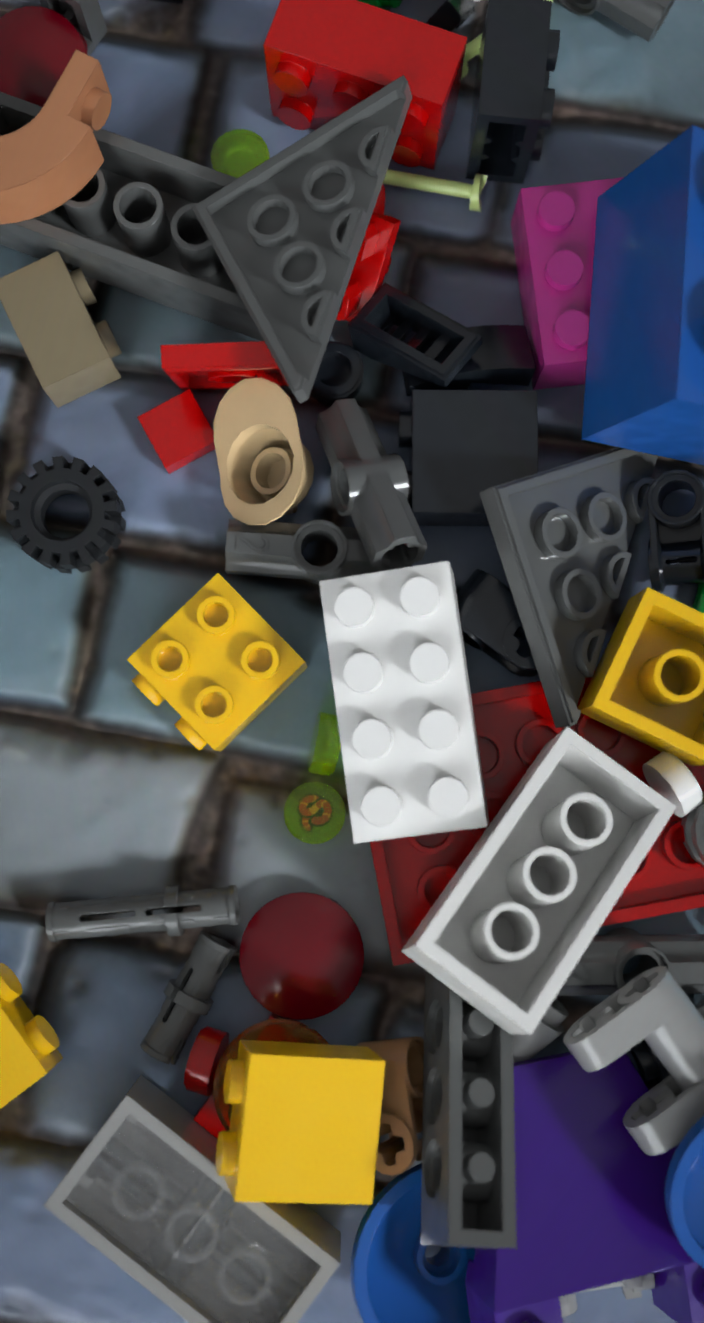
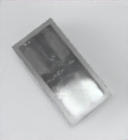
M140 1075L43 1206L188 1323H298L340 1265L341 1232L304 1203L235 1202L224 1179L225 1176H217L216 1173L218 1139L193 1120L194 1116Z

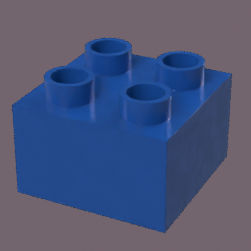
M692 125L598 197L581 439L704 465V129Z

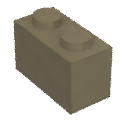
M56 251L0 278V301L43 390L58 408L122 378L112 359L122 354V351L106 319L95 324L87 306L96 303L97 300L81 268L69 272L61 255Z

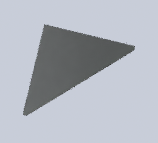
M404 75L192 207L287 384L300 404L309 399L412 100L410 87Z
M618 447L479 492L556 728L571 727L578 723L581 710L577 709V704L586 678L593 677L607 633L602 627L611 600L618 598L632 556V553L627 552L635 526L643 522L648 507V491L655 480L651 477L658 458L657 455Z

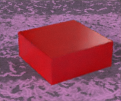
M190 389L137 417L168 474L215 450L214 431Z

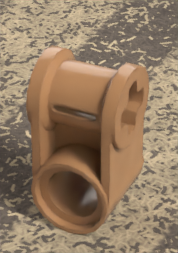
M417 1036L360 1042L356 1045L369 1047L385 1060L378 1139L387 1133L389 1139L381 1143L378 1142L375 1170L384 1175L394 1176L401 1174L413 1165L414 1161L422 1160V1138L418 1140L417 1134L422 1132L424 1040Z

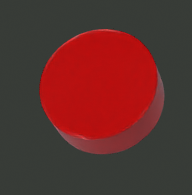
M209 1026L200 1030L192 1046L185 1069L184 1086L186 1090L207 1097L211 1095L220 1076L229 1043L228 1032Z

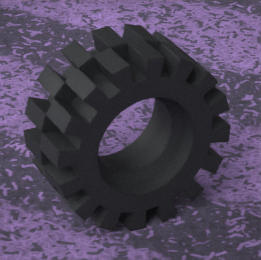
M63 456L52 457L53 465L47 466L41 460L32 465L37 473L31 478L23 472L16 479L23 486L19 493L10 490L7 500L14 505V510H6V521L14 526V529L10 531L14 541L22 546L21 549L34 560L49 569L55 568L61 573L72 574V569H78L82 573L92 570L90 564L95 561L102 565L110 559L105 554L109 548L112 547L117 550L122 542L117 537L119 530L125 531L126 520L122 517L121 513L125 511L123 501L117 495V490L94 465L92 468L89 467L82 459L74 457L73 462L69 463ZM62 495H78L86 500L89 507L87 525L80 533L72 537L61 538L52 535L47 528L45 520L49 505Z

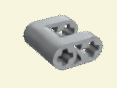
M665 966L653 967L633 978L578 1019L563 1037L566 1047L582 1069L587 1072L604 1068L643 1039L670 1075L637 1099L626 1111L623 1118L624 1126L647 1155H658L678 1145L690 1128L704 1116V1018Z

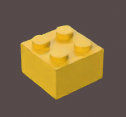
M649 587L631 597L623 610L577 709L581 710L582 714L656 750L672 753L687 765L704 766V613Z

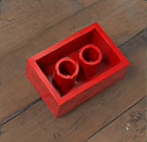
M280 0L263 44L272 116L279 118L284 124L297 130H307L308 128L316 130L404 75L410 87L412 100L391 159L406 167L422 166L434 170L457 108L468 37L358 0Z

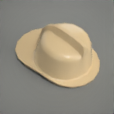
M262 377L244 379L230 387L219 402L214 418V445L220 473L221 492L224 505L233 518L249 526L267 525L281 518L284 514L288 515L297 512L298 505L307 496L313 484L314 465L309 450L301 442L297 415L286 392L277 383Z

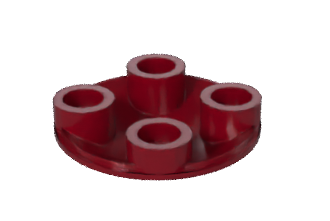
M25 6L6 13L0 18V92L43 107L75 50L87 54L88 49L85 38L64 16L49 8Z
M295 892L269 901L255 913L242 936L239 962L242 977L248 990L263 1007L285 1018L306 1020L321 1017L334 1011L350 997L362 974L364 948L356 923L337 901L315 893Z

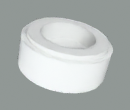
M663 751L643 764V772L650 787L677 806L673 814L682 818L702 804L703 794L698 782L685 764L675 755Z

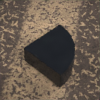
M446 0L428 19L426 24L452 32L454 29L457 30L476 11L474 9L476 4L473 0Z

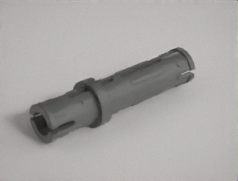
M171 885L165 888L164 893L113 896L61 903L55 901L48 903L45 913L46 933L50 942H59L64 939L118 936L167 931L170 937L183 936L185 929L227 924L234 926L239 925L240 904L236 885L183 891L180 885ZM201 906L200 911L152 914L154 910ZM135 912L134 917L89 921V917L95 915Z

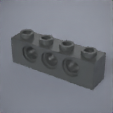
M425 970L421 1245L479 1249L517 1248L513 1035L507 1033Z

